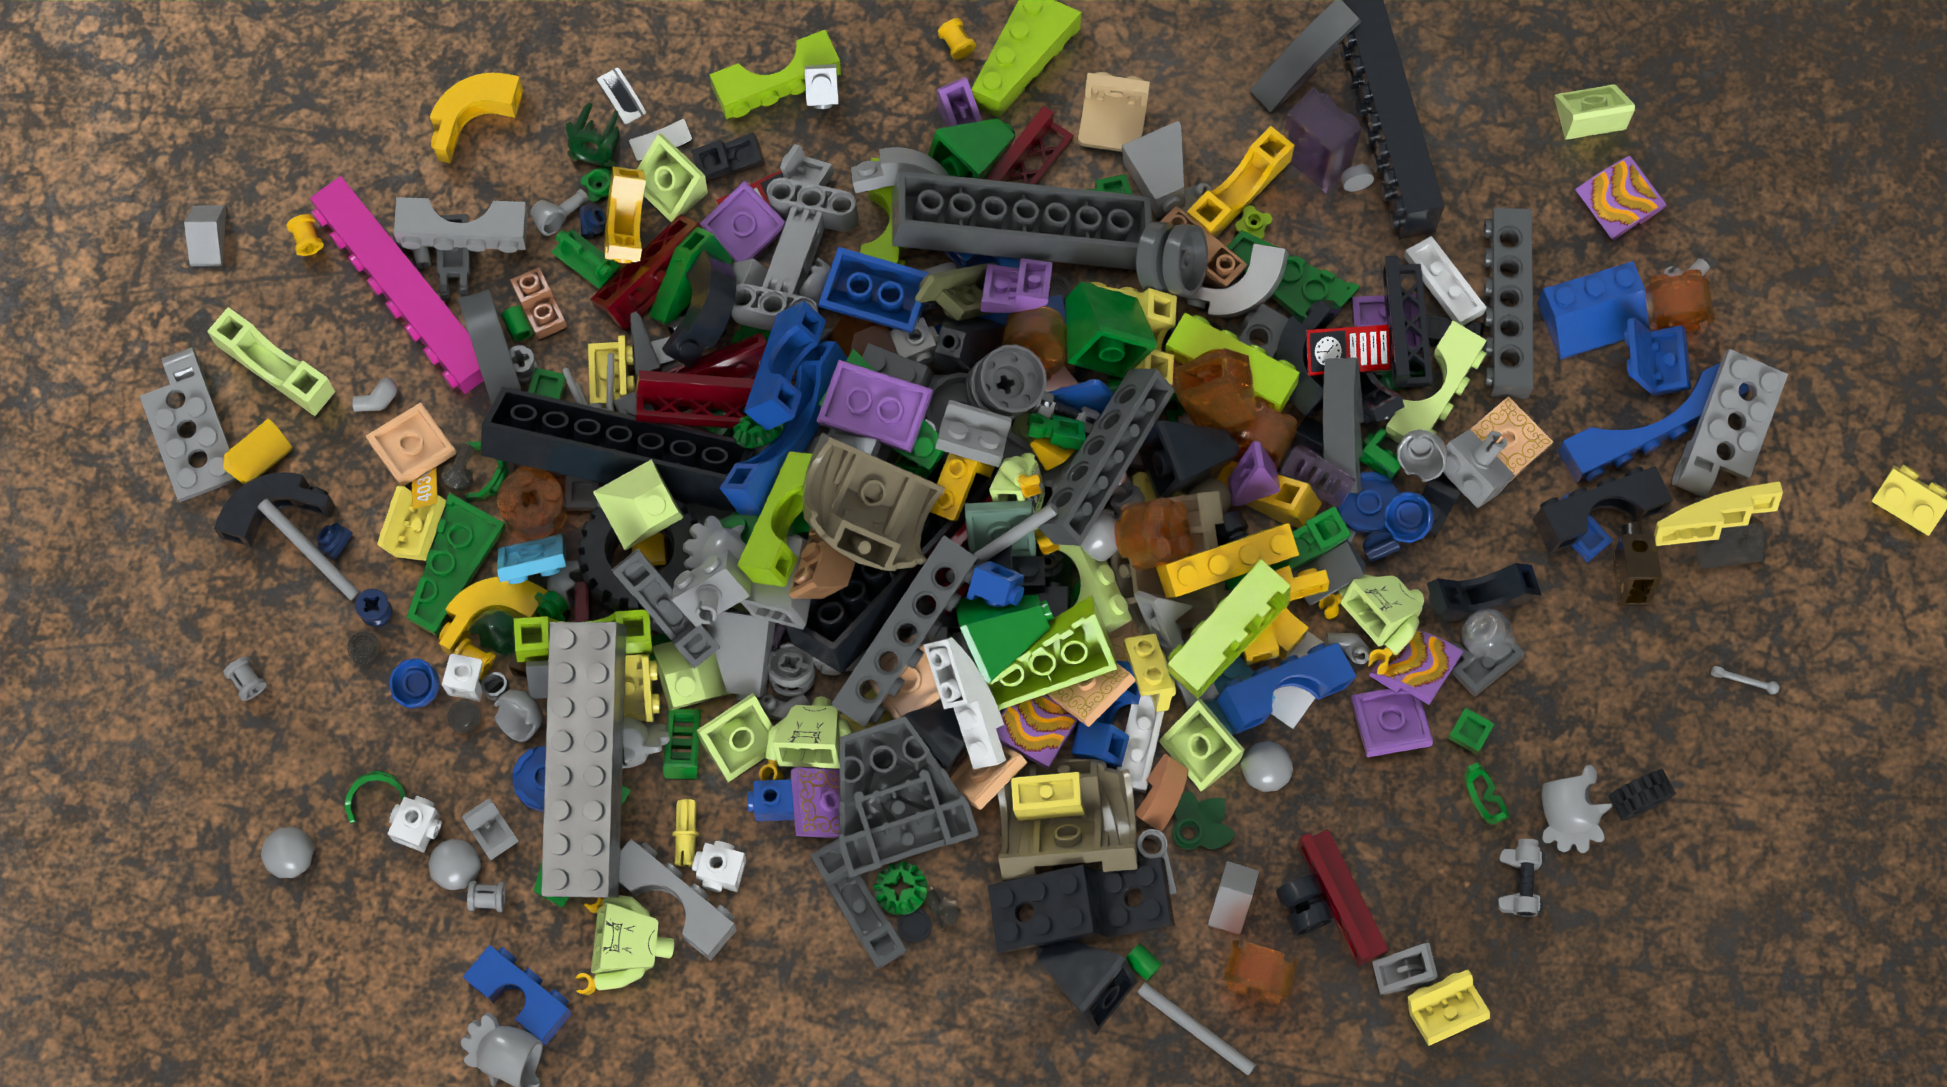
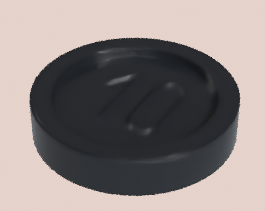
M916 909L912 913L901 915L898 920L899 934L907 942L920 943L927 939L931 933V919L923 910Z

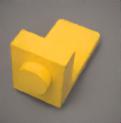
M949 453L937 482L945 490L935 502L930 512L949 520L957 521L976 473L991 478L995 466Z

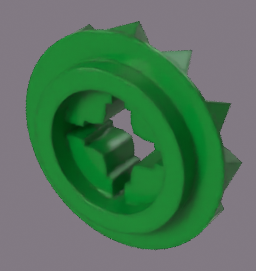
M750 416L741 417L740 423L733 427L735 432L734 438L737 444L742 447H761L776 439L783 431L785 423L767 431Z
M903 860L901 863H889L887 868L882 872H878V878L873 885L875 899L886 912L894 915H906L918 909L924 902L928 891L927 879L924 873L916 865ZM902 876L905 885L911 888L902 890L898 898L896 891L890 889V887L898 885L899 879Z

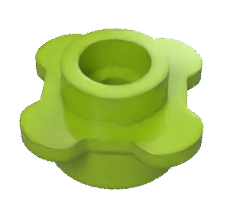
M1248 205L1243 209L1241 220L1235 224L1236 231L1240 232L1243 230L1263 239L1265 228L1272 223V216L1269 213H1261L1254 206ZM1251 221H1256L1257 224L1252 225Z

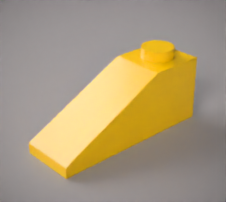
M1231 461L1229 465L1225 466L1217 478L1228 489L1227 479L1238 464L1235 461ZM1278 475L1281 492L1245 504L1278 522L1289 523L1290 526L1300 528L1306 525L1305 521L1315 517L1322 503L1308 483Z

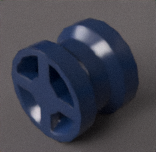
M372 588L360 593L356 599V612L366 625L380 627L388 623L392 617V605L382 591Z

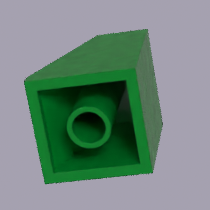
M1080 282L1065 298L1067 363L1124 378L1129 369H1135L1157 347V341L1138 298L1085 282Z

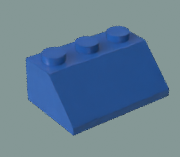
M838 247L818 305L821 308L912 334L926 302L919 303L915 300V297L920 291V282L930 273Z
M1634 261L1544 288L1537 302L1559 359L1625 340L1624 330L1628 329L1627 320L1629 318L1635 317L1649 331L1651 330L1646 292Z

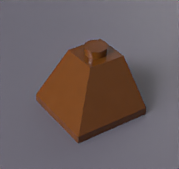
M843 314L826 342L836 341L847 358L853 349L862 357L868 343L898 354L887 326Z

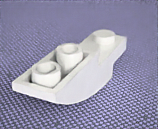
M952 637L924 644L944 709L954 708L973 769L998 765L1006 761L996 728L1004 725L991 690L972 659Z

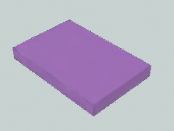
M838 360L819 412L817 423L851 435L875 439L883 445L912 453L932 398L933 390Z

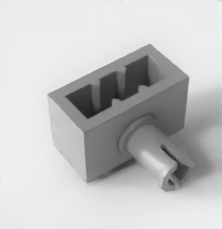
M1469 429L1446 445L1447 462L1443 473L1477 509L1498 496L1515 476L1497 457L1501 450L1507 446L1505 437L1499 443H1496L1502 436L1497 431H1491L1482 442Z
M729 550L719 555L708 557L702 565L692 571L682 572L674 581L671 600L695 627L701 624H711V619L715 621L718 614L750 597L752 581L737 566L739 561Z

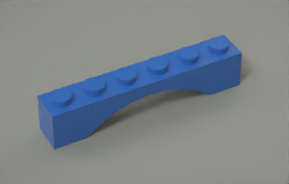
M836 341L819 342L797 366L795 388L802 393L795 418L785 422L781 434L761 453L747 461L735 463L721 485V491L740 515L760 516L789 451L803 453L813 436L817 433V429L820 426L817 423L821 410L819 402L829 388L838 360H847V356Z
M1720 363L1704 370L1696 381L1690 397L1675 412L1659 422L1630 430H1604L1590 427L1564 440L1557 452L1576 484L1585 480L1588 483L1594 482L1605 475V470L1613 466L1617 469L1622 468L1633 461V456L1641 452L1644 455L1650 454L1661 447V442L1669 438L1675 441L1685 436L1689 432V428L1697 425L1700 420ZM1742 383L1739 387V395L1742 399H1745L1750 392V388L1747 384Z

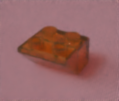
M1224 348L1173 368L1177 399L1194 425L1225 430L1258 417L1248 355Z

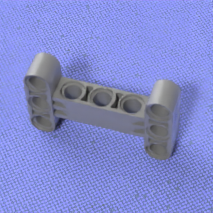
M777 178L769 183L767 187L769 205L782 219L786 220L763 286L759 287L742 283L736 285V297L731 313L735 322L771 331L778 313L802 301H805L819 314L816 302L808 297L799 296V292L807 279L824 229L847 232L854 229L858 224L856 200L851 193L788 178ZM741 303H748L747 305L739 306ZM779 309L777 312H770L771 310Z

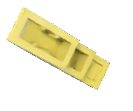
M1773 482L1736 489L1714 495L1680 509L1657 522L1654 532L1656 546L1718 540L1722 528L1748 525L1753 513L1777 511L1783 494L1781 483Z

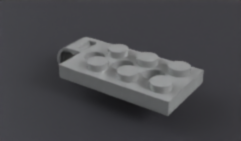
M193 347L163 357L162 363L170 385L139 396L179 502L238 481L223 469L224 454L231 448L211 398V392L201 363ZM178 392L185 395L184 405L177 409L171 408L168 403L170 396ZM186 422L196 424V433L190 438H182L179 434L180 427ZM200 451L205 452L208 457L207 463L201 468L192 467L190 464L192 455Z
M1726 350L1692 440L1687 441L1681 460L1676 466L1672 477V485L1704 498L1710 492L1719 469L1744 480L1749 479L1788 374L1734 350ZM1742 383L1749 385L1752 389L1753 394L1749 401L1742 399L1739 395V387ZM1731 413H1735L1741 418L1742 425L1738 431L1733 430L1728 425V417ZM1720 443H1725L1730 448L1731 453L1728 460H1722L1717 454V446Z

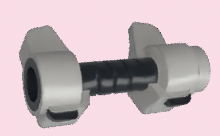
M1046 391L1038 404L1027 411L1028 413L1042 414L1048 419H1051L1052 414H1057L1061 417L1083 421L1085 433L1092 431L1101 416L1098 411L1083 406L1081 409H1077L1056 401L1053 394Z
M1519 839L1516 849H1504L1501 852L1499 861L1521 870L1520 893L1500 897L1498 899V909L1503 913H1514L1519 916H1537L1538 912L1543 910V902L1540 901V896L1533 894L1534 871L1538 870L1542 862L1545 861V853L1540 850L1538 840Z

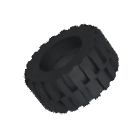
M680 500L675 502L684 518L658 532L670 539L673 545V557L668 566L660 572L672 588L675 579L682 572L692 571L684 566L685 560L690 556L684 552L683 544L688 539H694L689 530L692 525L698 523L694 514L689 513L687 506ZM597 506L590 513L593 521H585L581 529L583 538L578 539L577 545L580 555L577 559L585 583L598 604H604L606 610L611 614L617 611L645 610L611 570L614 568L612 564L613 554L621 542L603 509Z

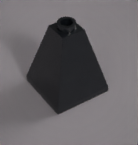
M946 315L934 353L932 372L943 375L957 372L968 373L978 361L993 350L1005 345L1010 325L980 317L957 321Z
M1162 420L1155 423L1138 452L1156 499L1181 496L1229 465L1233 458L1238 455L1239 447L1236 439L1230 437L1227 430Z
M941 702L906 713L904 716L925 742L940 766L949 775L966 750L954 708L944 709Z
M1072 941L1042 945L1038 947L1036 952L1037 959L1042 968L1087 1028L1095 1035L1137 983L1127 959L1116 953Z

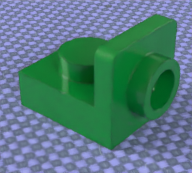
M1381 428L1376 435L1370 433L1362 442L1363 456L1360 457L1359 462L1373 472L1387 476L1393 482L1399 474L1401 465L1397 460V456L1392 451L1385 448L1382 450L1379 447L1387 433L1385 429Z

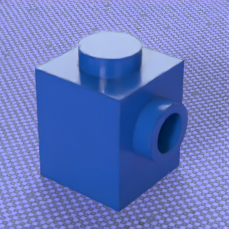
M791 780L753 781L754 791L747 792L748 812L754 811L756 821L794 820Z

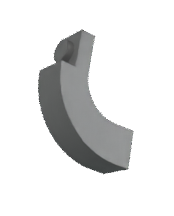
M899 147L879 149L880 161H865L851 167L855 193L894 186L899 171L949 176L946 170L930 156L913 149Z
M1254 244L1249 268L1238 283L1225 289L1201 287L1192 296L1179 295V297L1187 300V306L1205 309V305L1210 304L1208 315L1212 318H1233L1245 315L1251 310L1254 311L1259 308L1261 303L1264 304L1277 290L1285 273L1289 253L1283 248Z

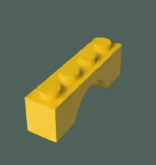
M1270 126L1249 147L1245 157L1234 172L1216 189L1212 191L1207 190L1190 207L1186 214L1217 238L1243 211L1244 207L1248 206L1291 162L1295 145Z
M1287 523L1157 566L1156 569L1166 598H1173L1248 573L1260 559L1269 566L1298 556L1299 552L1290 524Z

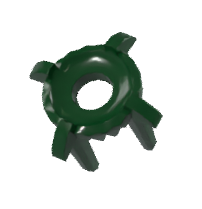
M588 103L583 107L574 125L571 122L566 123V132L569 137L568 147L570 149L567 151V155L573 161L579 159L593 165L598 164L602 168H612V166L617 165L611 159L619 138V128L615 126L619 112L616 109L614 110L604 131L600 134L597 133V128L591 131L593 120H590L585 126L593 106L592 103ZM586 142L594 143L599 149L588 147Z

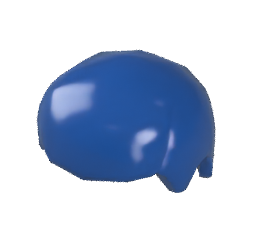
M1403 492L1394 496L1385 507L1384 525L1393 536V539L1397 541L1415 542L1423 539L1432 529L1434 522L1432 506L1419 493Z
M419 658L402 661L393 669L389 681L392 698L406 708L415 709L427 706L436 698L440 689V677L436 669L430 663Z

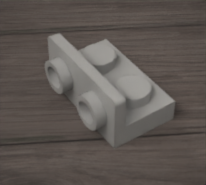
M949 400L940 425L935 449L999 467L1003 458L1012 418Z

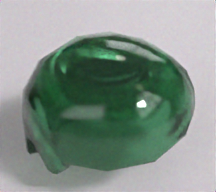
M493 608L481 613L472 622L469 632L471 635L478 634L480 636V647L492 648L498 654L505 656L515 652L514 618L516 617L511 612Z

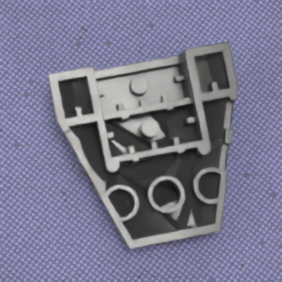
M905 716L840 737L839 847L849 878L925 851L979 836L969 802L959 792L947 772L940 766L930 752V749Z

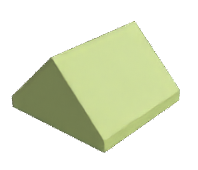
M1615 84L1555 94V103L1565 140L1626 130L1635 111V104Z
M662 133L658 134L636 170H643L645 173L646 182L643 196L672 223L680 214L684 215L708 194L705 175Z
M752 693L699 728L697 733L705 750L725 779L730 782L765 758L768 734L773 725L756 696Z
M1202 699L1197 700L1159 740L1160 744L1173 759L1189 769L1188 777L1200 791L1205 790L1239 763L1244 752V748Z

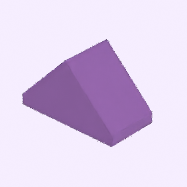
M966 77L937 89V110L947 127L982 121Z
M1253 441L1227 479L1232 506H1241L1281 492L1276 464L1260 441Z

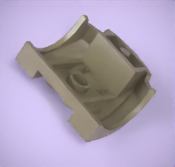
M821 433L809 462L803 485L804 520L826 544L859 564L887 571L913 568L917 564L922 565L927 561L920 547L921 534L929 512L943 494L945 488L931 480Z
M1219 490L1134 502L1121 506L1120 510L1122 512L1119 525L1122 530V544L1111 556V569L1114 572L1115 581L1121 595L1128 604V611L1137 628H1139V634L1148 635L1150 632L1134 593L1139 590L1165 596L1156 567L1218 547L1215 524L1224 523ZM1222 581L1178 597H1173L1193 606L1175 622L1181 629L1195 628L1201 621H1206L1210 617L1215 607L1233 589L1224 590Z
M1097 759L1054 760L1049 770L1037 763L1025 766L1023 774L1017 777L1079 772L1085 815L1018 821L1013 811L1012 784L1010 780L998 792L1002 833L1001 853L998 859L1002 880L1036 875V866H1056L1073 863L1087 864L1102 861L1103 872L1137 869L1135 806L1129 770L1120 771L1107 768L1103 760Z

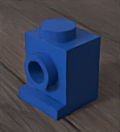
M987 561L975 567L966 598L974 600L982 597L985 599V603L994 607H1003L1008 604L1017 606L1024 594L1022 583L1025 575Z

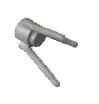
M613 353L608 354L606 408H603L602 403L588 405L580 383H575L568 368L563 369L567 384L576 403L615 412Z

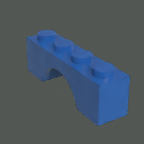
M805 301L776 315L744 409L746 414L767 431L795 418L802 393L791 384V380L802 359L819 344L826 320Z
M1337 642L1327 647L1325 643L1319 644L1311 648L1307 652L1308 655L1300 658L1297 655H1292L1279 663L1280 666L1270 669L1269 666H1265L1252 673V677L1242 681L1241 677L1226 683L1223 686L1224 691L1216 701L1234 735L1262 724L1273 712V692L1278 688L1287 686L1298 687L1308 691L1318 700L1346 689L1357 676L1339 643Z

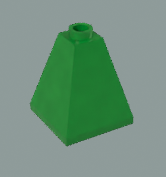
M999 118L939 128L934 133L928 156L936 160L949 176L986 179L1012 146L1015 131L1010 124L1003 123Z
M1025 595L1017 606L1008 604L1003 607H994L985 603V599L982 597L974 600L968 598L960 599L955 607L959 626L986 683L995 679L1050 629L1049 620L1054 619L1047 600L1040 602L1038 595Z

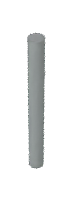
M267 498L258 505L257 508L350 601L360 593Z
M1049 503L975 552L973 555L980 559L976 565L983 564L1058 514L1056 506L1053 503ZM950 569L945 572V576L950 583H953L955 574Z
M1146 982L1137 992L1249 1076L1256 1066L1255 1063Z

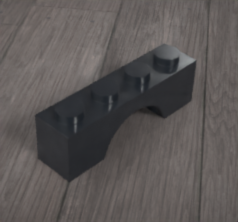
M1656 466L1646 470L1638 467L1627 472L1624 478L1615 480L1614 477H1610L1599 482L1596 488L1587 490L1586 487H1582L1571 492L1568 498L1559 501L1558 497H1554L1543 502L1540 505L1541 509L1533 517V521L1548 552L1552 553L1578 543L1588 532V516L1593 510L1600 508L1614 509L1625 514L1633 522L1662 513L1673 499Z

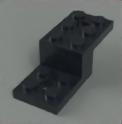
M1161 857L1139 861L1135 870L1103 872V869L1096 871L1085 865H1079L988 885L997 952L1001 954L1061 941H1072L1084 945L1175 926L1165 860ZM1140 889L1143 893V900L1139 906L1131 907L1128 903V896L1133 890ZM1025 904H1031L1034 914L1029 921L1023 922L1019 917L1020 909Z

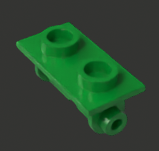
M573 229L568 232L562 230L556 236V241L559 243L551 253L599 290L620 268V265L615 261L605 259L602 251Z

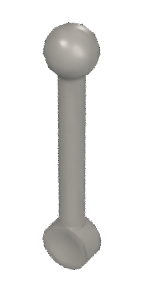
M1712 667V676L1725 677L1766 689L1770 694L1779 692V685L1775 681L1766 683L1725 671L1721 667Z

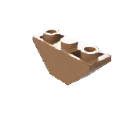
M1175 206L1160 221L1171 223L1174 226L1191 224L1202 228L1208 246V264L1203 283L1225 289L1247 269L1248 264L1190 218L1178 206Z
M811 528L807 545L801 553L800 564L792 577L793 583L788 595L792 599H823L848 586L855 561L826 544Z

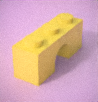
M1148 288L1136 298H1138L1154 334L1157 347L1135 369H1157L1172 386L1174 355L1161 352V347L1166 333L1176 324L1177 296Z

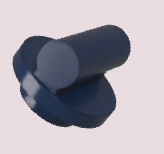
M588 203L580 206L581 236L584 239L593 238L595 234L605 230L607 217L599 205Z
M334 523L331 526L326 525L317 536V541H319L318 549L325 553V556L336 561L353 533L339 523Z
M1384 529L1373 531L1363 542V550L1370 563L1401 550L1397 540L1393 539L1390 532Z

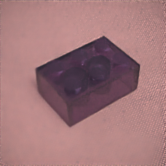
M1312 88L1287 114L1283 136L1295 145L1290 164L1327 193L1341 178L1342 173L1352 165L1362 129L1358 120L1352 114L1344 113L1335 106L1330 96L1325 93H1319L1315 88Z

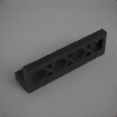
M1385 256L1381 270L1386 322L1389 324L1393 388L1432 386L1433 378L1421 264L1399 265L1398 256ZM1400 274H1414L1415 284L1409 291L1401 287ZM1406 300L1418 310V314L1411 321L1404 316L1403 303ZM1418 320H1419V327H1417V326L1415 325V323H1416ZM1409 330L1419 336L1421 343L1414 351L1407 346L1406 333ZM1421 350H1422V357L1418 355V353H1419ZM1412 359L1423 367L1424 377H1409V363Z

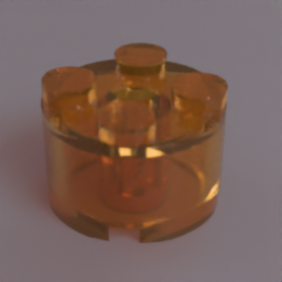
M1688 270L1682 273V275L1671 277L1667 274H1659L1649 279L1650 285L1645 288L1650 331H1656V328L1666 329L1682 325L1686 329V333L1700 330V323L1707 320V324L1710 325L1714 321L1709 281L1702 276L1701 270Z
M1047 306L1021 312H1011L1005 322L1001 346L1019 345L1032 351L1042 362L1046 370L1047 381H1049L1051 376L1056 374L1065 363L1067 326L1063 322V316L1058 311Z
M1253 396L1250 401H1243L1238 405L1225 430L1238 443L1239 452L1235 456L1237 459L1241 460L1253 441H1260L1278 469L1296 437L1295 427L1297 420L1289 414L1279 413L1270 408L1266 400Z
M521 466L507 476L498 490L497 506L508 530L519 539L531 541L555 535L565 523L567 517L565 496L557 479L548 471ZM538 502L537 505L530 504V505L527 507V505H528L529 503Z
M1157 498L1129 505L1122 510L1121 520L1116 521L1115 541L1119 553L1123 558L1128 557L1134 564L1130 566L1137 570L1156 568L1182 559L1185 555L1192 552L1193 542L1190 538V528L1186 518L1187 510L1181 502H1174L1168 498Z
M1233 940L1222 981L1228 983L1226 990L1245 996L1248 990L1261 993L1259 1000L1275 1005H1280L1281 999L1288 1000L1299 959L1293 956L1290 963L1284 960L1285 953L1252 943H1247L1246 949L1238 948L1239 941Z

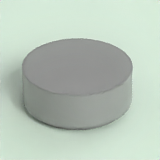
M1359 164L1347 168L1341 175V181L1346 191L1354 192L1370 186L1374 181V176L1368 165Z

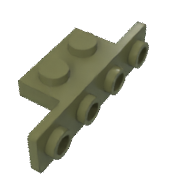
M992 262V263H987V264H991V265H997V264L994 263V262ZM987 264L930 273L920 282V291L916 295L915 300L919 303L935 300L943 307V312L948 317L957 321L988 315L991 312H981L983 297L981 289L984 290Z

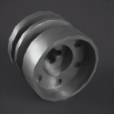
M1003 345L978 361L968 372L965 382L966 399L970 406L1007 416L1014 420L1035 407L1044 396L1047 385L1046 370L1039 357L1029 349L1019 345ZM996 384H998V386L1004 385L1006 391H1004L1003 389L998 390Z

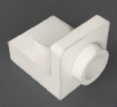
M457 654L449 656L442 681V686L447 695L480 702L483 692L478 681L483 666L480 659Z

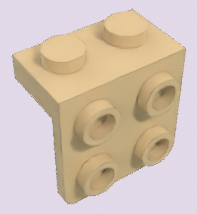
M1107 72L1088 73L1078 143L1085 147L1122 152V145L1142 137L1150 81H1144L1135 76L1127 78L1116 77Z

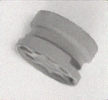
M792 643L780 645V649L770 653L767 660L769 681L771 687L777 693L784 696H798L804 694L813 686L816 678L813 656ZM777 685L785 687V689H781ZM789 688H798V690L789 691Z

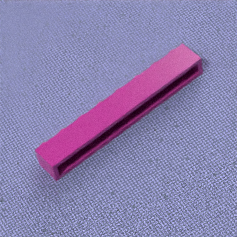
M341 176L311 196L310 200L315 208L311 213L321 227L326 224L332 230V233L329 235L340 250L345 247L351 255L348 259L359 273L362 270L366 272L370 277L366 281L377 296L383 293L388 300L385 305L396 319L400 316L407 323L404 329L414 342L419 339L426 347L423 349V352L433 365L439 363L445 371L441 374L452 389L458 386L465 395L483 382L484 379L469 333Z

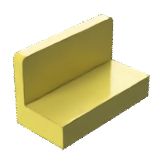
M1079 772L1011 778L1013 811L1018 821L1085 815Z

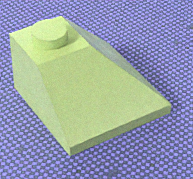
M652 459L593 492L624 550L633 547L684 518Z
M672 641L652 646L653 657L657 661V670L669 711L732 694L726 691L715 653L694 669Z

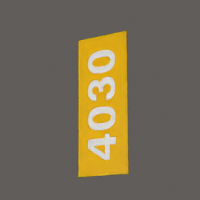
M436 467L412 481V510L438 503Z

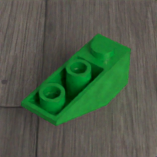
M696 227L675 248L649 314L651 319L666 326L679 317L682 311L691 303L692 286L686 277V273L703 250L728 264L733 261L713 233Z

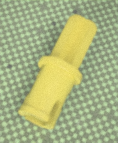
M682 799L677 801L676 831L672 832V836L676 837L675 867H686V865L693 867L696 837H699V832H696L697 803L695 800Z

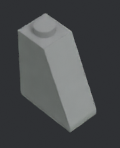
M1179 121L1122 145L1123 164L1142 195L1150 196L1151 209L1157 218L1168 214L1175 206L1179 208L1185 206L1182 131Z
M796 534L787 536L788 547L798 557V561L786 587L752 582L750 597L741 601V603L753 617L802 630L806 626L811 599H792L788 595L793 583L792 577L801 561V553L808 542L803 537Z
M727 609L718 614L715 621L711 619V624H706L708 632L720 646L715 655L727 693L737 694L736 699L741 701L752 693L756 697H762L767 694L769 678L767 660L772 652L775 622L753 617L747 611Z

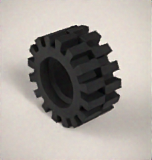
M1659 769L1621 786V788L1610 793L1608 797L1620 820L1623 821L1658 807L1659 804L1665 803L1676 793L1664 770Z

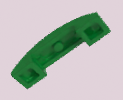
M1335 506L1305 521L1306 525L1292 532L1299 552L1298 556L1269 566L1276 571L1290 565L1291 572L1349 538L1351 533ZM1248 573L1225 580L1224 582L1229 590H1234Z

